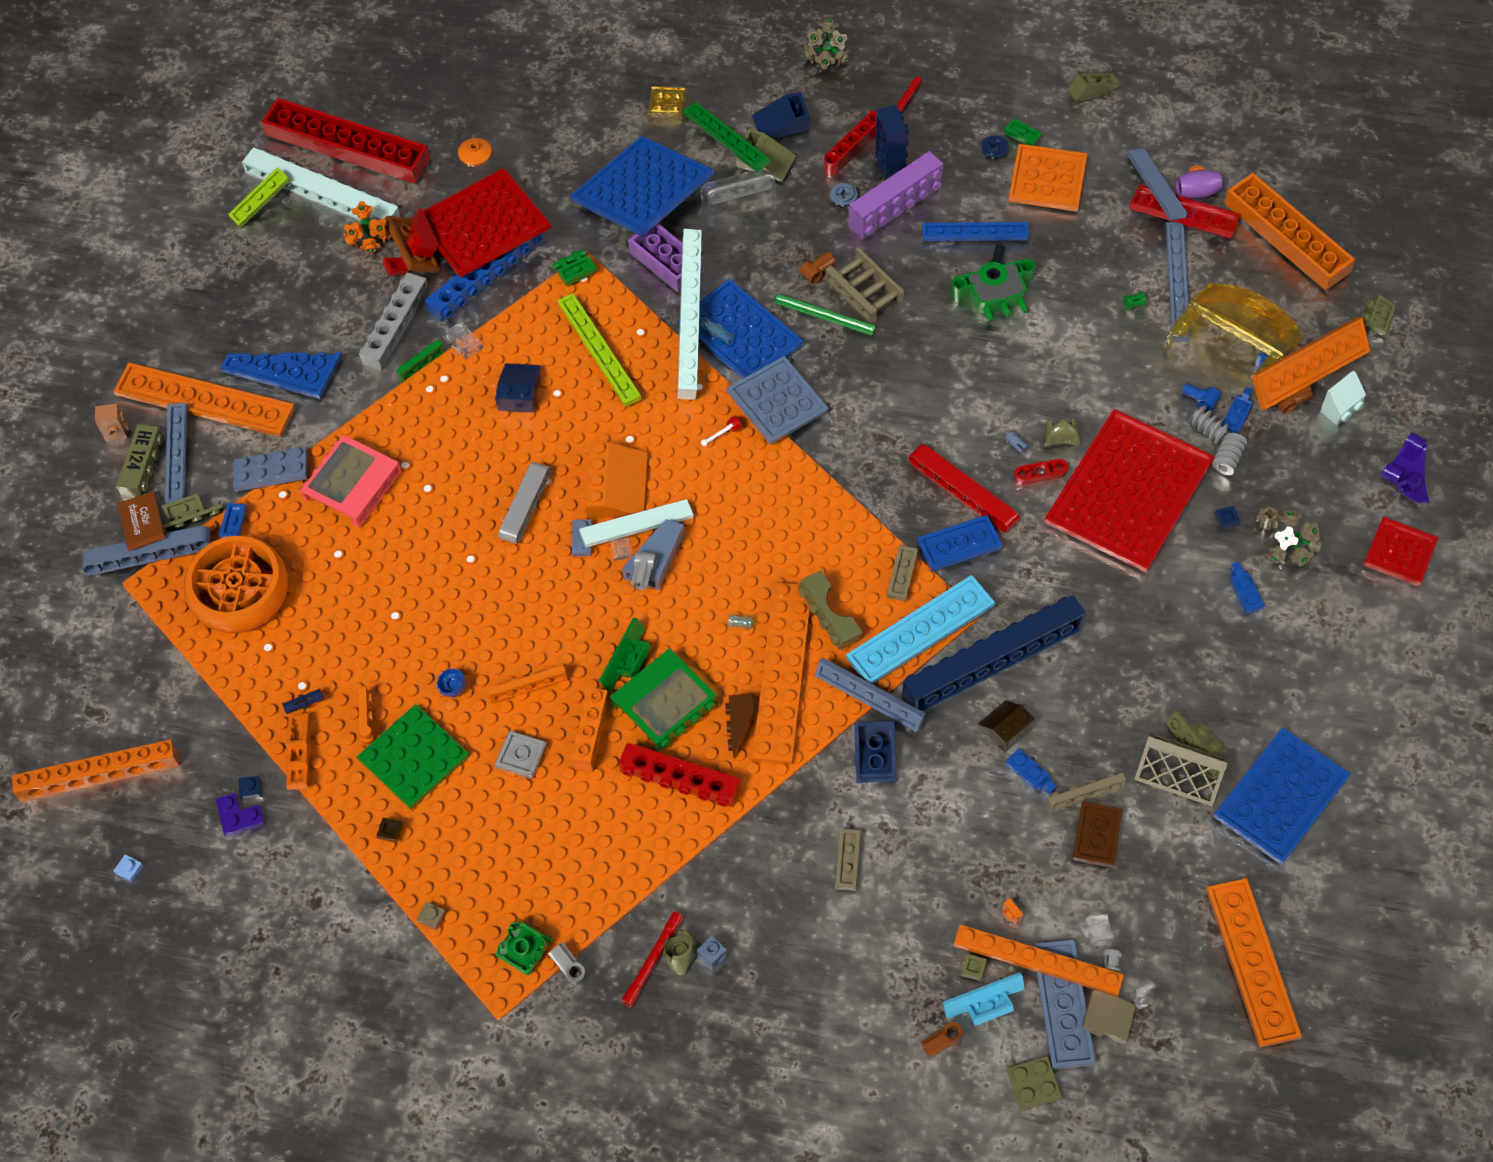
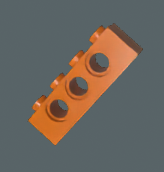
M589 687L587 689L571 756L573 769L593 772L609 704L607 690Z

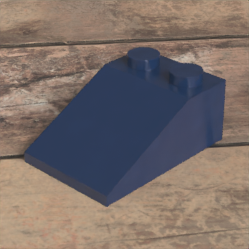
M505 363L496 390L495 400L498 411L534 413L541 365Z
M895 720L854 722L856 783L897 782Z

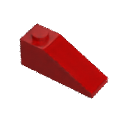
M418 208L411 219L407 243L413 255L431 258L439 244L423 209Z

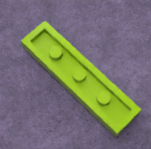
M277 167L228 215L242 228L291 180Z

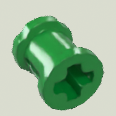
M1138 291V294L1123 296L1126 310L1130 311L1134 307L1146 306V297L1143 291Z

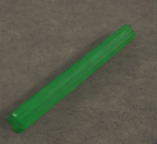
M777 294L775 297V303L869 335H873L875 332V325L782 294Z

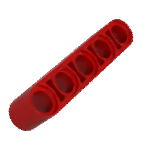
M876 111L869 112L824 156V171L826 174L836 175L875 137Z

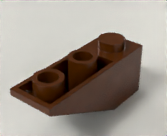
M752 694L728 695L729 703H725L726 715H730V721H726L727 733H731L732 739H728V751H733V758L737 757L754 722Z

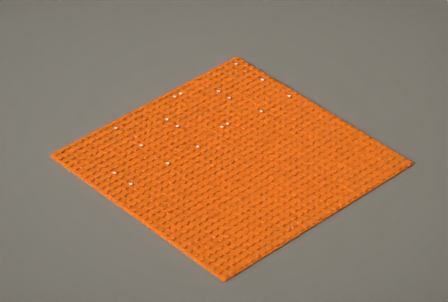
M585 252L586 256L588 255L597 267V272L568 286H565L558 273H555L308 450V479L255 488L234 502L236 504H246L247 506L240 536L254 537L269 544L278 552L286 565L288 591L283 605L268 622L253 630L241 633L220 632L201 623L190 611L184 595L185 574L190 562L197 553L151 562L123 582V586L286 776V738L289 715L309 713L310 756L308 788L298 790L497 1020L505 1017L560 971L548 954L555 947L563 942L574 957L579 955L849 729L854 722H857L873 709L815 677L819 661L822 658L861 678L846 659V654L951 588L934 571L931 572L930 568L917 556L906 602L887 598L899 545H906L788 436L770 445L726 392L727 387L732 384L699 354L696 399H677L679 335L589 252ZM572 293L575 295L640 393L641 400L627 407L623 405L562 312L557 300ZM505 363L541 365L534 413L498 411L495 400L496 390ZM734 415L739 419L742 425L740 430L735 432L728 430L708 442L707 446L701 445V440L708 439L727 427L728 419ZM343 435L399 462L401 469L400 475L360 528L353 525L349 516L311 497L308 501H305L300 491L302 485L312 476L313 471L323 462L325 455L330 453L335 442L340 440ZM591 442H611L648 452L644 511L688 500L693 518L680 521L684 525L685 534L660 590L650 587L638 590L632 587V581L624 579L622 571L625 564L657 528L592 546L591 556L572 557V520L591 519L592 525L616 519L587 517L585 505ZM350 446L317 488L316 492L338 503H342L375 458ZM531 462L550 466V477L520 542L514 544L499 539L501 525ZM226 509L202 525L210 529L211 543L220 539L219 532ZM254 558L253 562L261 568L263 574L273 575L270 565ZM821 570L831 584L830 590L826 595L828 607L839 616L853 617L863 633L859 641L839 651L837 646L832 644L827 631L820 626L817 616L810 611L792 765L752 761L774 582L800 584L802 579ZM200 593L201 602L208 608L218 611L219 606L211 600L209 594ZM980 616L872 685L889 694L892 693L903 683L907 676L916 673L978 621ZM633 618H637L645 627L639 641L649 642L652 646L638 673L670 648L717 694L716 707L711 712L707 711L698 723L690 725L682 736H677L672 740L668 748L660 750L659 753L740 778L741 788L733 807H722L714 801H703L695 795H685L677 789H666L658 783H647L639 777H629L620 772L618 763L627 742L656 751L655 743L620 708L616 710L611 705L610 696L632 679L619 676L612 691H608L609 704L593 772L573 769L571 756L587 689L589 687L606 690L599 682V679ZM564 665L567 681L492 704L488 688L495 684H504L515 678L530 676L534 672H542L553 666ZM450 668L459 669L466 678L465 690L454 698L445 697L436 687L439 675ZM677 670L633 706L632 710L658 736H661L704 701L707 695L682 670ZM366 686L368 692L372 693L373 705H370V711L373 712V722L370 723V728L375 739L416 704L470 755L466 761L412 810L403 804L356 757L370 745L363 742L359 733L358 687ZM320 688L324 700L309 705L307 709L301 708L286 714L282 703L299 697V694L305 695ZM752 694L754 722L737 757L733 758V751H728V739H732L731 733H727L726 721H730V715H726L725 703H729L728 695ZM510 730L547 742V747L533 779L495 768L496 760ZM644 762L637 764V766L643 767L646 765V763ZM659 768L656 772L662 773L665 769ZM678 774L674 778L681 779L683 775ZM697 780L693 784L700 785L702 781ZM716 786V787H714L712 790H714V791H719V790H721L722 788L719 787V786ZM383 817L403 823L397 843L377 838L376 835ZM426 902L440 907L446 912L437 930L417 922V918ZM519 918L553 938L529 976L494 955L500 942L504 941L507 937L510 924L517 922Z

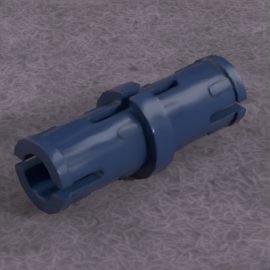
M319 688L305 695L299 694V697L282 703L286 714H289L301 708L307 709L309 705L324 700V697Z

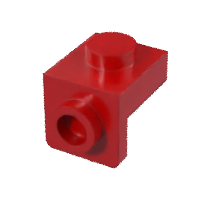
M402 256L384 258L383 265L388 276L406 275L407 272L409 273Z

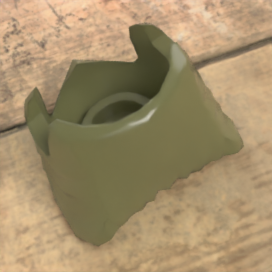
M1071 417V423L1062 419L1054 426L1052 419H1049L1046 424L1045 447L1063 444L1080 445V435L1075 418Z
M678 930V936L665 940L663 955L672 971L677 975H685L691 962L697 956V949L702 944L688 932Z

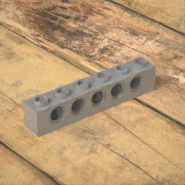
M407 272L405 277L400 280L398 289L392 294L391 301L385 306L383 314L377 320L373 332L368 335L366 344L360 349L359 356L363 365L380 371L383 370L429 290L426 278Z

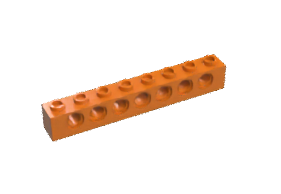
M170 739L12 775L13 794L20 802H26L179 767L177 748Z

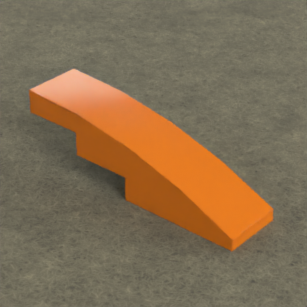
M309 713L289 715L286 738L287 790L308 788Z

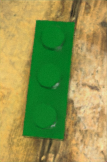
M439 340L430 343L420 353L415 354L412 359L400 365L396 369L398 380L403 383L445 352L443 343Z

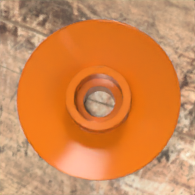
M481 138L468 139L458 149L459 159L471 166L485 163L492 155L491 145Z

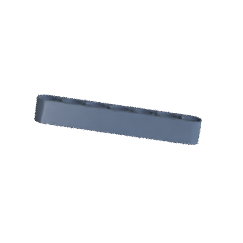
M197 526L165 533V539L131 551L128 550L126 542L87 550L83 553L82 570L87 575H96L197 553L211 543L210 529L206 526Z

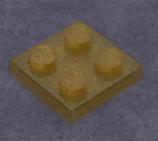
M652 86L648 117L682 118L685 88Z

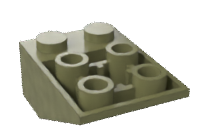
M749 128L744 139L766 155L770 160V164L755 172L735 156V166L783 182L796 159V155L765 133Z

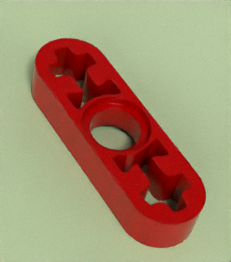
M1054 459L1022 465L1015 469L1014 479L1018 484L1025 485L1062 478L1067 474L1068 464L1063 459ZM1042 468L1046 471V474L1039 475L1036 473V470Z

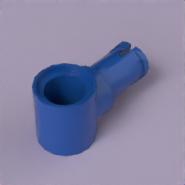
M1186 383L1182 390L1183 394L1196 399L1200 408L1206 406L1205 411L1207 412L1209 410L1212 411L1221 398V393L1213 387L1199 389Z

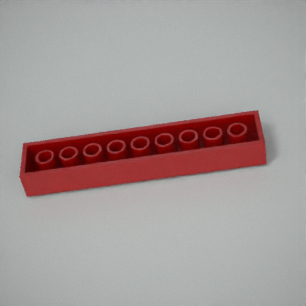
M280 98L275 100L261 121L266 136L416 184L431 160L427 145Z

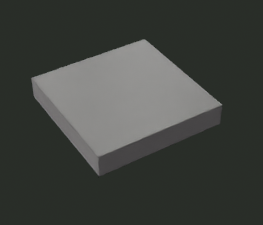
M510 730L496 760L495 768L533 779L547 747V742Z

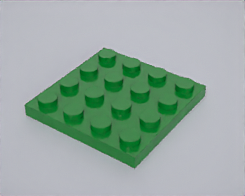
M415 704L356 757L403 804L412 810L466 761L470 755Z

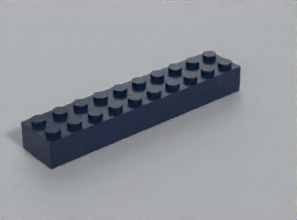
M1074 595L1063 597L1052 606L1047 605L1040 612L1029 614L1018 623H1011L1006 629L992 633L985 640L980 639L973 646L967 649L962 648L955 655L944 657L933 666H926L916 675L911 674L907 676L903 681L902 699L907 704L924 712L1081 632L1086 612Z

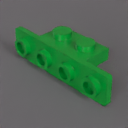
M637 618L631 620L599 679V682L607 691H612L619 676L628 678L636 676L652 647L649 642L639 641L645 627Z

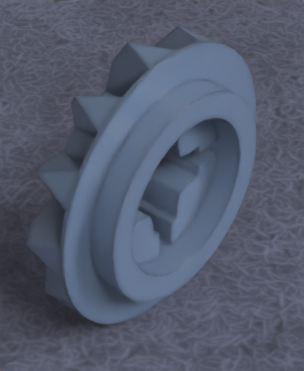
M848 183L837 184L830 191L831 202H834L836 206L842 205V207L854 202L858 195L856 188ZM843 192H845V198H842Z

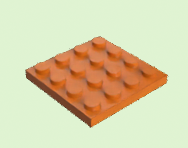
M1019 144L1008 202L1078 212L1087 153Z

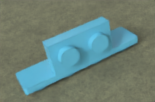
M1020 972L944 1001L943 1007L946 1018L949 1019L967 1012L976 1026L1014 1011L1013 1004L1008 996L1024 990L1022 974Z

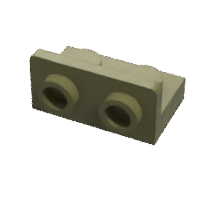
M1378 294L1374 298L1367 300L1365 303L1366 308L1361 317L1363 318L1365 328L1368 326L1383 336L1387 333L1396 305Z

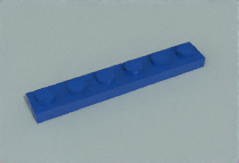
M1028 222L922 223V241L1028 240L1029 237Z

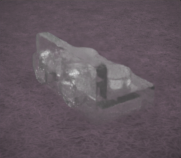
M462 321L450 329L446 325L443 326L445 341L448 344L451 343L455 352L458 355L461 354L465 359L483 348L482 343Z

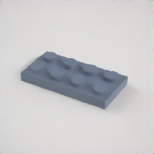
M306 446L234 459L233 488L235 492L308 479V450Z

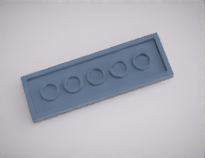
M1074 940L1032 944L1033 947L1078 960ZM1036 972L1052 1070L1094 1066L1095 1057L1091 1034L1082 1028L1086 1012L1082 985Z

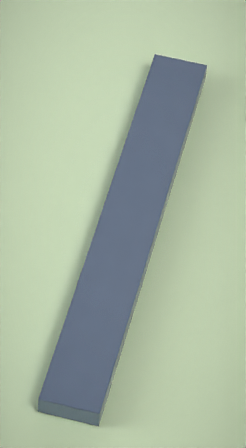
M1166 222L1171 341L1190 342L1184 224Z

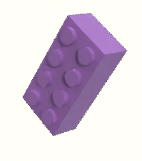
M658 223L642 237L638 234L628 240L630 254L675 291L680 292L682 242ZM701 258V266H700V275L704 272V271H703V259H702V258Z

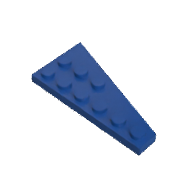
M320 352L318 355H307V353H278V355H269L268 353H261V355H250V353L228 354L221 366V371L321 399L342 358L341 352H335L334 354Z

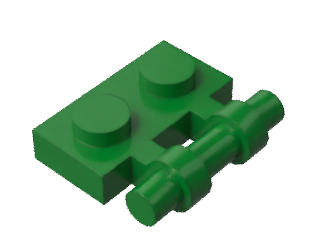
M584 249L578 252L574 251L566 258L561 257L552 264L553 269L557 270L558 276L565 286L597 272V267L590 257L586 256Z

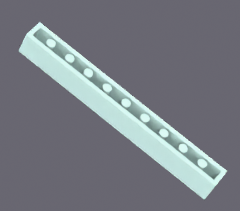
M253 147L242 161L247 174L262 180L278 167L291 180L283 187L284 189L356 219L359 218L352 213V209L356 208L360 201H364L365 204L373 207L370 215L371 219H384L386 215L401 217L398 207L393 203L385 202L379 197H373L364 191H358L349 185L341 184L335 179H329L320 173L297 166L291 161H285L278 156L268 154L264 150H258Z
M684 229L682 239L677 399L691 400L696 399L702 232V230Z

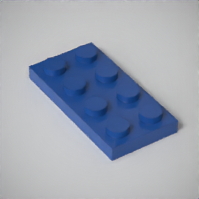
M988 515L917 537V543L931 572L1002 549V543Z

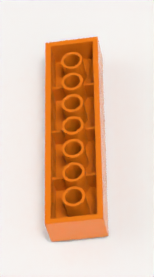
M1251 173L1227 190L1224 204L1233 212L1241 214V219L1325 291L1351 273L1355 258L1254 173Z

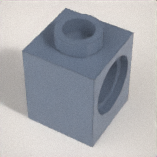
M711 936L697 949V956L713 972L727 959V950Z

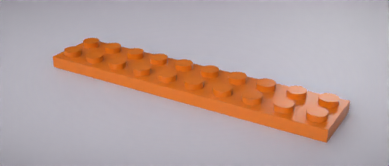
M129 362L113 391L116 396L167 409L168 404L186 403L188 406L187 414L277 437H282L295 410V406L292 403Z
M774 582L752 761L792 765L810 614L809 604L799 594L798 587L800 584Z

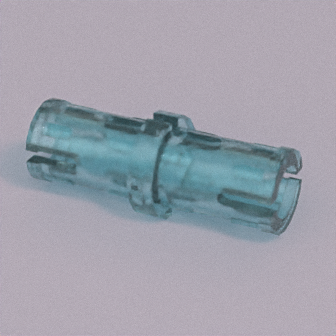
M703 317V320L699 323V327L711 333V336L714 338L718 337L728 345L731 344L730 341L734 340V334L725 330L721 324L712 322L707 317Z

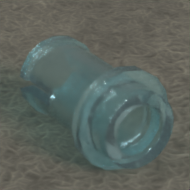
M729 615L728 627L745 628V630L752 629L753 617H750V615Z

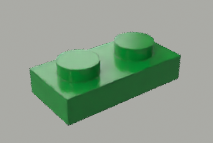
M1015 118L1004 128L1006 135L1025 145L1035 146L1042 138L1041 132Z

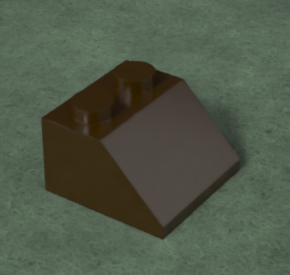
M1005 700L980 721L977 727L1005 753L1033 729L1035 718L1022 705Z

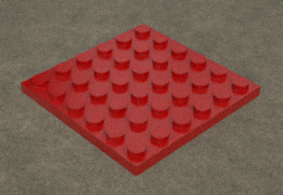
M504 168L423 210L439 244L438 251L459 278L552 228L550 222Z

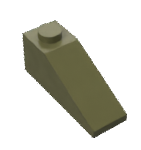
M1113 73L1077 74L1068 91L1076 101H1089L1119 88L1122 84Z

